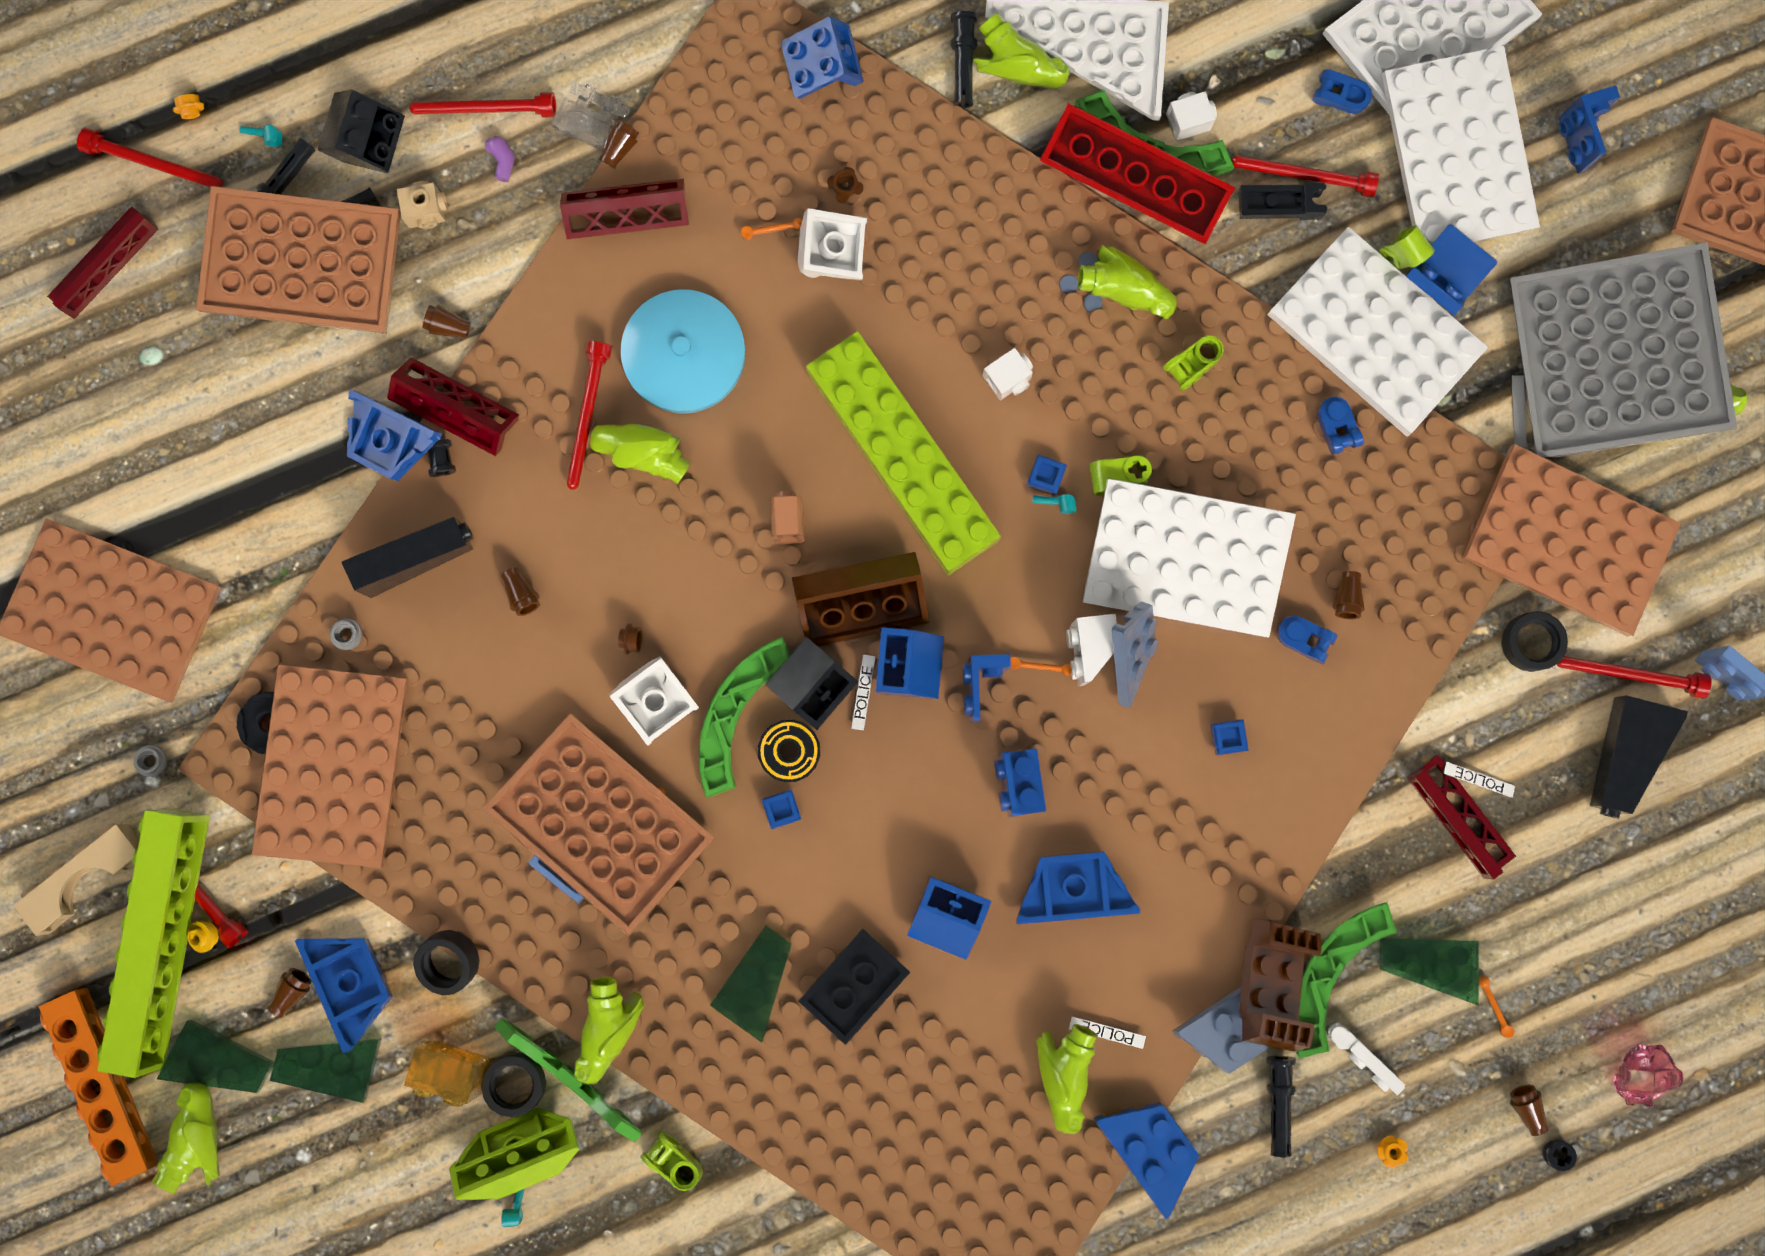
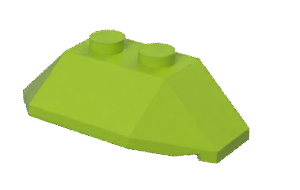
M536 1108L524 1115L516 1116L478 1132L463 1150L457 1162L454 1161L449 1168L454 1197L457 1200L501 1199L559 1175L579 1150L573 1121L568 1117Z

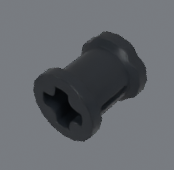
M439 439L427 451L430 464L428 473L430 477L447 476L456 472L455 465H452L449 450L452 446L451 440Z

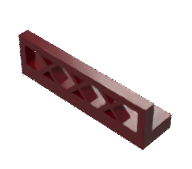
M684 178L561 193L560 208L566 239L689 225ZM679 203L681 217L669 218L660 211L666 204ZM638 207H644L652 213L646 221H637L630 214ZM604 211H613L621 216L618 222L613 225H607L599 219ZM582 214L590 220L585 228L572 229L570 215Z
M131 206L47 297L53 301L52 304L60 311L75 319L158 229Z
M412 357L391 375L387 395L388 400L494 456L502 450L505 434L518 421L519 414ZM413 370L424 378H413L408 373ZM435 387H445L451 393H441ZM462 401H471L477 404L478 407H468L462 404ZM498 415L505 419V421L500 424L490 419L489 416Z
M1435 755L1406 778L1484 879L1494 880L1504 872L1501 868L1514 859L1516 855L1457 778L1444 774L1446 764L1439 755ZM1435 765L1443 774L1441 787H1438L1427 772ZM1448 782L1451 784V786H1452L1454 789L1447 788V787H1448ZM1447 792L1457 793L1462 799L1461 812H1457L1446 797ZM1467 808H1469L1473 814H1468ZM1466 817L1475 818L1482 825L1480 838H1477L1467 825ZM1487 833L1490 835V837H1491L1493 840H1491V839H1486V838H1487ZM1486 843L1497 844L1504 853V856L1495 861L1485 848Z

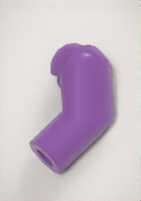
M498 136L488 138L485 142V149L491 155H494L498 161L494 178L502 182H509L515 155L505 139Z

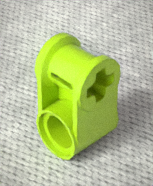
M1417 225L1401 230L1398 233V237L1391 244L1384 245L1379 250V253L1397 269L1416 267L1435 252V249Z
M1202 337L1187 350L1180 352L1163 366V370L1171 373L1180 385L1179 390L1184 392L1218 363L1224 352L1223 344L1217 337ZM1203 346L1211 347L1215 352V358H1204L1200 353V348Z
M1135 455L1118 459H1103L1089 464L1095 496H1104L1107 478L1145 485L1152 473L1150 462L1143 456ZM1133 466H1137L1138 471H1143L1140 478H1136L1133 473L1129 474Z
M661 1130L658 1133L659 1139L648 1152H643L640 1158L650 1169L660 1174L676 1189L681 1191L692 1189L702 1177L703 1168L701 1163L686 1151L674 1137ZM663 1148H666L664 1153L659 1158V1153L663 1150ZM681 1166H689L693 1170L694 1179L692 1181L681 1179L679 1176V1168Z

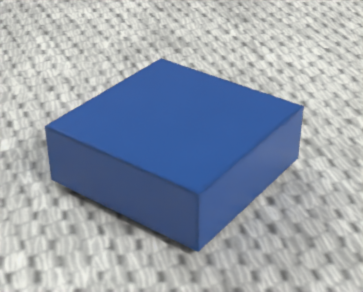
M1038 454L1027 485L1056 496L1067 465Z
M1244 719L1211 724L1216 756L1249 751Z
M792 789L761 799L771 830L802 820Z

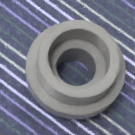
M348 618L338 620L330 630L332 643L342 650H351L357 647L363 636L361 626L356 621ZM346 629H350L352 632V636L348 640H344L342 636Z
M147 745L140 748L134 757L136 770L141 775L147 777L159 775L167 765L165 752L155 745ZM151 755L156 758V763L152 767L147 762Z

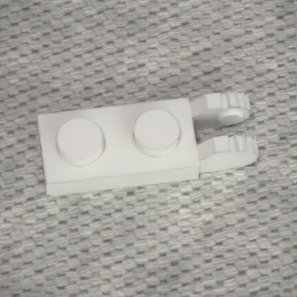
M1336 1021L1329 1024L1326 1032L1329 1038L1332 1039V1042L1339 1049H1350L1351 1052L1348 1057L1360 1069L1367 1066L1373 1071L1375 1075L1371 1079L1385 1093L1391 1089L1398 1096L1405 1089V1084L1346 1027H1343V1024Z

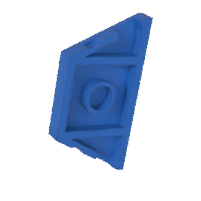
M352 389L349 391L348 399L354 401L353 417L348 418L349 439L347 441V457L389 479L399 481L442 436V433Z
M1105 852L1040 857L1017 915L1016 924L1140 914V908L1132 899Z
M365 938L295 940L296 946L343 1053H348L355 1047L393 997L369 940Z
M1158 1102L1145 1105L1141 1109L1130 1108L1121 1110L1119 1114L1106 1117L1098 1115L1094 1117L1093 1120L1159 1212L1167 1219L1171 1215L1199 1158V1154L1167 1109Z

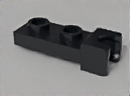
M1325 183L1241 185L1239 188L1240 219L1300 218V220H1320L1326 215L1327 206L1314 203L1312 198H1319L1327 186Z

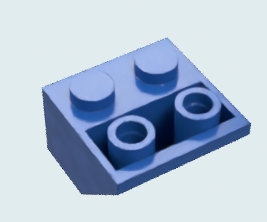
M881 627L876 694L939 699L944 636L914 630Z
M930 876L907 936L967 960L992 901Z

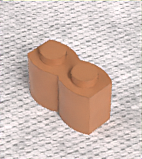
M794 491L777 492L776 497L770 499L771 527L774 543H803L805 536L802 498L796 496Z

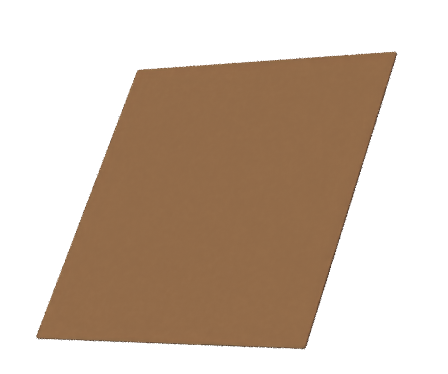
M714 0L628 123L630 127L639 132L636 138L638 142L618 163L615 169L601 162L582 189L589 190L684 178L689 225L566 239L563 219H561L451 377L453 380L519 414L518 421L505 434L502 450L494 456L422 418L420 423L442 433L440 439L451 440L452 446L449 450L452 465H455L456 472L447 476L430 477L428 473L430 464L426 452L399 481L385 476L380 478L180 765V772L256 823L266 754H259L253 751L241 741L236 728L237 715L240 709L248 702L247 700L253 695L275 691L278 664L408 679L383 868L312 861L313 863L425 939L444 930H453L465 935L472 941L478 951L480 960L478 975L580 1044L582 1029L588 1013L587 997L591 992L590 982L593 979L599 977L615 978L617 980V990L623 997L622 1004L632 992L639 993L645 1006L641 1011L631 1036L611 1065L890 1255L1075 1256L1129 1171L1093 1118L1098 1115L1106 1117L1119 1114L1121 1110L1130 1108L1141 1109L1145 1105L1158 1102L1168 1109L1201 1057L1194 1050V1047L1183 1039L1176 1037L1172 1030L1242 986L1245 947L1251 938L1254 918L1283 925L1286 923L1504 579L1463 559L1462 556L1506 456L1434 410L1427 415L1408 437L1405 436L1267 314L1273 308L1272 306L1069 176L1042 163L1040 158L961 107L954 106L953 102L855 39L853 41L864 82L851 86L837 80L801 99L794 97L781 42L823 19L794 0ZM845 167H851L855 171L858 182L863 184L864 189L861 194H854L849 197L846 203H840L836 200L835 191L828 187L827 180ZM843 183L842 186L846 188L848 183ZM679 203L666 204L660 211L669 218L681 217ZM638 207L632 211L630 216L637 221H646L652 213L644 207ZM808 208L867 218L862 261L863 279L855 280L828 276L811 278L800 272L798 266L800 230L791 228L755 234L751 239L746 240L741 235V229L744 226H749L753 229L793 222L796 218L803 220L804 212ZM604 211L599 219L607 225H613L618 222L621 216L613 211ZM582 214L570 215L572 229L585 228L590 222ZM1112 245L1148 268L1162 284L1170 289L1177 297V309L1171 317L1164 319L1147 310H1131L1109 298L1101 297V309L1089 312L1084 307V299L1090 294L1089 291H1082L1077 288L1074 293H1064L1060 288V281L1067 275L1078 279L1080 269L1079 257L1081 254L1091 252L1095 254L1098 262L1100 261L1098 252L1101 246L1110 247ZM680 289L703 292L723 303L738 321L746 349L745 364L741 377L730 394L711 408L688 414L667 412L645 401L630 384L621 361L622 336L628 321L643 303L656 295ZM857 331L1001 535L998 543L948 577L807 375L806 365ZM1202 337H1217L1223 344L1224 352L1222 357L1196 383L1184 392H1181L1179 390V383L1169 371L1165 372L1163 370V366ZM597 341L611 345L612 351L610 359L606 360V365H602L579 486L577 489L571 490L567 487V478L590 362L587 361L588 355L585 353L587 342ZM1203 346L1200 348V353L1204 358H1215V352L1211 347ZM1015 348L1019 354L1024 353L1033 365L1031 369L1033 374L1030 381H1028L1030 386L1016 396L1011 393L1002 400H999L983 378L984 368ZM444 387L441 393H451V391ZM1337 396L1348 402L1357 427L1363 435L1364 444L1356 448H1352V446L1343 448V452L1332 455L1320 426L1317 412L1322 402L1330 397ZM462 401V404L468 407H478L477 404L471 401ZM498 415L489 416L490 419L500 424L505 421V419ZM631 423L662 429L671 433L674 437L681 438L676 449L680 450V457L691 464L678 484L668 478L665 480L659 476H653L649 472L631 468H619L613 464L612 456L592 450L590 446L592 430L597 425H626ZM1344 427L1335 429L1339 437L1346 435ZM1038 454L1067 465L1056 496L1027 485ZM1135 455L1147 458L1152 466V473L1145 484L1147 486L1296 514L1269 638L1154 616V619L1157 621L1155 639L1158 640V646L1153 657H1150L1131 708L1119 705L1113 653L1094 679L1085 686L1079 687L1077 679L1072 680L1071 675L1066 676L1062 672L1023 667H1019L1016 670L1009 668L998 678H982V672H979L980 721L971 723L970 716H965L964 697L970 695L969 684H963L964 663H968L971 655L1010 654V658L1017 657L1020 661L1063 666L1066 663L1070 664V661H1073L1075 658L1074 649H1069L1067 645L1066 630H1069L1071 623L1076 618L1116 614L1117 624L1124 626L1127 623L1124 621V616L1129 611L1083 602L1104 497L1094 495L1089 468L1090 463L1103 459H1118ZM1133 466L1129 474L1133 473L1136 478H1140L1143 471H1138L1137 466ZM794 491L796 496L802 498L805 536L803 543H774L772 538L770 499L776 497L777 492ZM1070 494L1075 498L1077 511L1071 514H1060L1059 505L1032 503L1033 495L1058 497ZM452 517L458 519L461 524L466 522L474 537V539L470 540L473 550L373 598L354 591L341 563L346 559ZM915 552L922 575L929 623L903 629L944 636L939 699L876 694L881 633L818 646L857 681H859L863 654L876 656L864 731L851 729L859 682L818 730L800 717L764 684L746 704L735 728L731 749V764L737 788L706 798L699 769L700 736L705 715L719 686L728 674L744 659L765 644L784 637L789 654H791L804 639L792 577ZM513 567L519 569L523 577L540 596L538 599L540 606L532 613L524 616H518L515 611L510 609L505 585L501 578V574L504 571ZM1345 571L1361 573L1365 610L1361 612L1359 619L1349 620L1335 616L1333 604L1342 580V573ZM1289 616H1299L1336 633L1338 637L1334 645L1330 644L1326 652L1328 657L1325 663L1315 662L1280 643L1277 638L1279 623ZM340 619H352L362 628V640L357 647L351 650L337 648L330 639V630L333 624ZM630 623L632 627L641 628L642 644L639 652H631L627 655L624 653V649L618 646V636L620 630L626 629L627 624ZM346 629L343 632L344 640L351 638L352 632L350 629ZM1310 635L1306 644L1315 647L1318 638ZM661 656L699 708L687 714L656 737L650 745H647L610 698L609 693L646 663ZM271 714L265 716L262 721V727L266 732H269ZM569 714L573 715L656 788L662 787L666 792L665 795L714 836V840L630 936L626 935L585 898L579 904L531 867L528 863L534 854L483 811L484 806ZM1244 719L1249 751L1216 756L1211 724ZM781 720H797L805 723L815 732L820 742L821 756L816 769L808 777L798 782H782L772 778L763 770L758 759V744L762 734L770 725ZM793 742L784 743L780 749L782 758L785 760L795 759L798 755L797 745ZM1037 748L1046 812L1008 817L1007 811H1001L999 792H1004L1002 779L997 780L994 761L999 760V754L1002 752H1016ZM792 789L802 820L771 830L761 799ZM1105 852L1132 899L1140 908V914L1016 924L1017 915L1040 857ZM930 876L992 901L967 960L907 936ZM864 929L910 971V974L845 1045L802 1006L798 1000L855 936ZM437 946L461 963L458 956L449 948ZM1072 1017L1146 1036L1143 1049L1097 1037L1093 1045L1095 1055L1092 1057L1088 1068V1088L1081 1106V1110L1085 1115L1082 1128L1075 1134H1065L1057 1131L1043 1086L1036 1039L1042 1037L1044 1031H1050L1058 1049L1062 1039L1071 1032L1069 1026Z

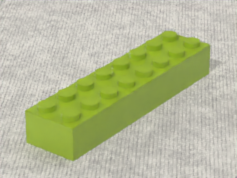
M858 331L806 365L808 377L947 577L999 542L1001 535Z
M177 809L145 810L144 816L139 822L140 839L138 848L133 855V865L135 866L133 878L127 888V898L129 899L127 911L121 920V930L123 931L121 944L115 953V962L117 963L115 977L109 986V994L111 996L109 1010L105 1013L103 1019L105 1032L103 1042L97 1052V1059L99 1061L97 1071L136 1078L165 1068L188 941V928L191 925L195 891L198 886L210 815Z

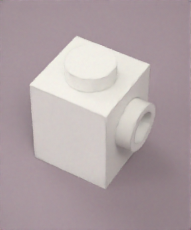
M1206 91L1198 94L1188 92L1181 95L1178 100L1170 103L1166 115L1176 141L1210 131L1215 118H1217V111L1214 102L1208 100Z
M1013 348L984 368L982 376L998 399L1002 400L1011 393L1016 396L1030 386L1028 381H1030L1033 374L1031 371L1033 365L1024 353L1019 354Z

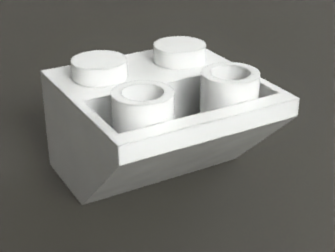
M1116 614L1076 618L1071 623L1069 630H1066L1067 645L1069 649H1074L1075 657L1073 661H1070L1072 680L1077 679L1078 687L1085 686L1091 682L1114 653L1112 627L1117 623Z

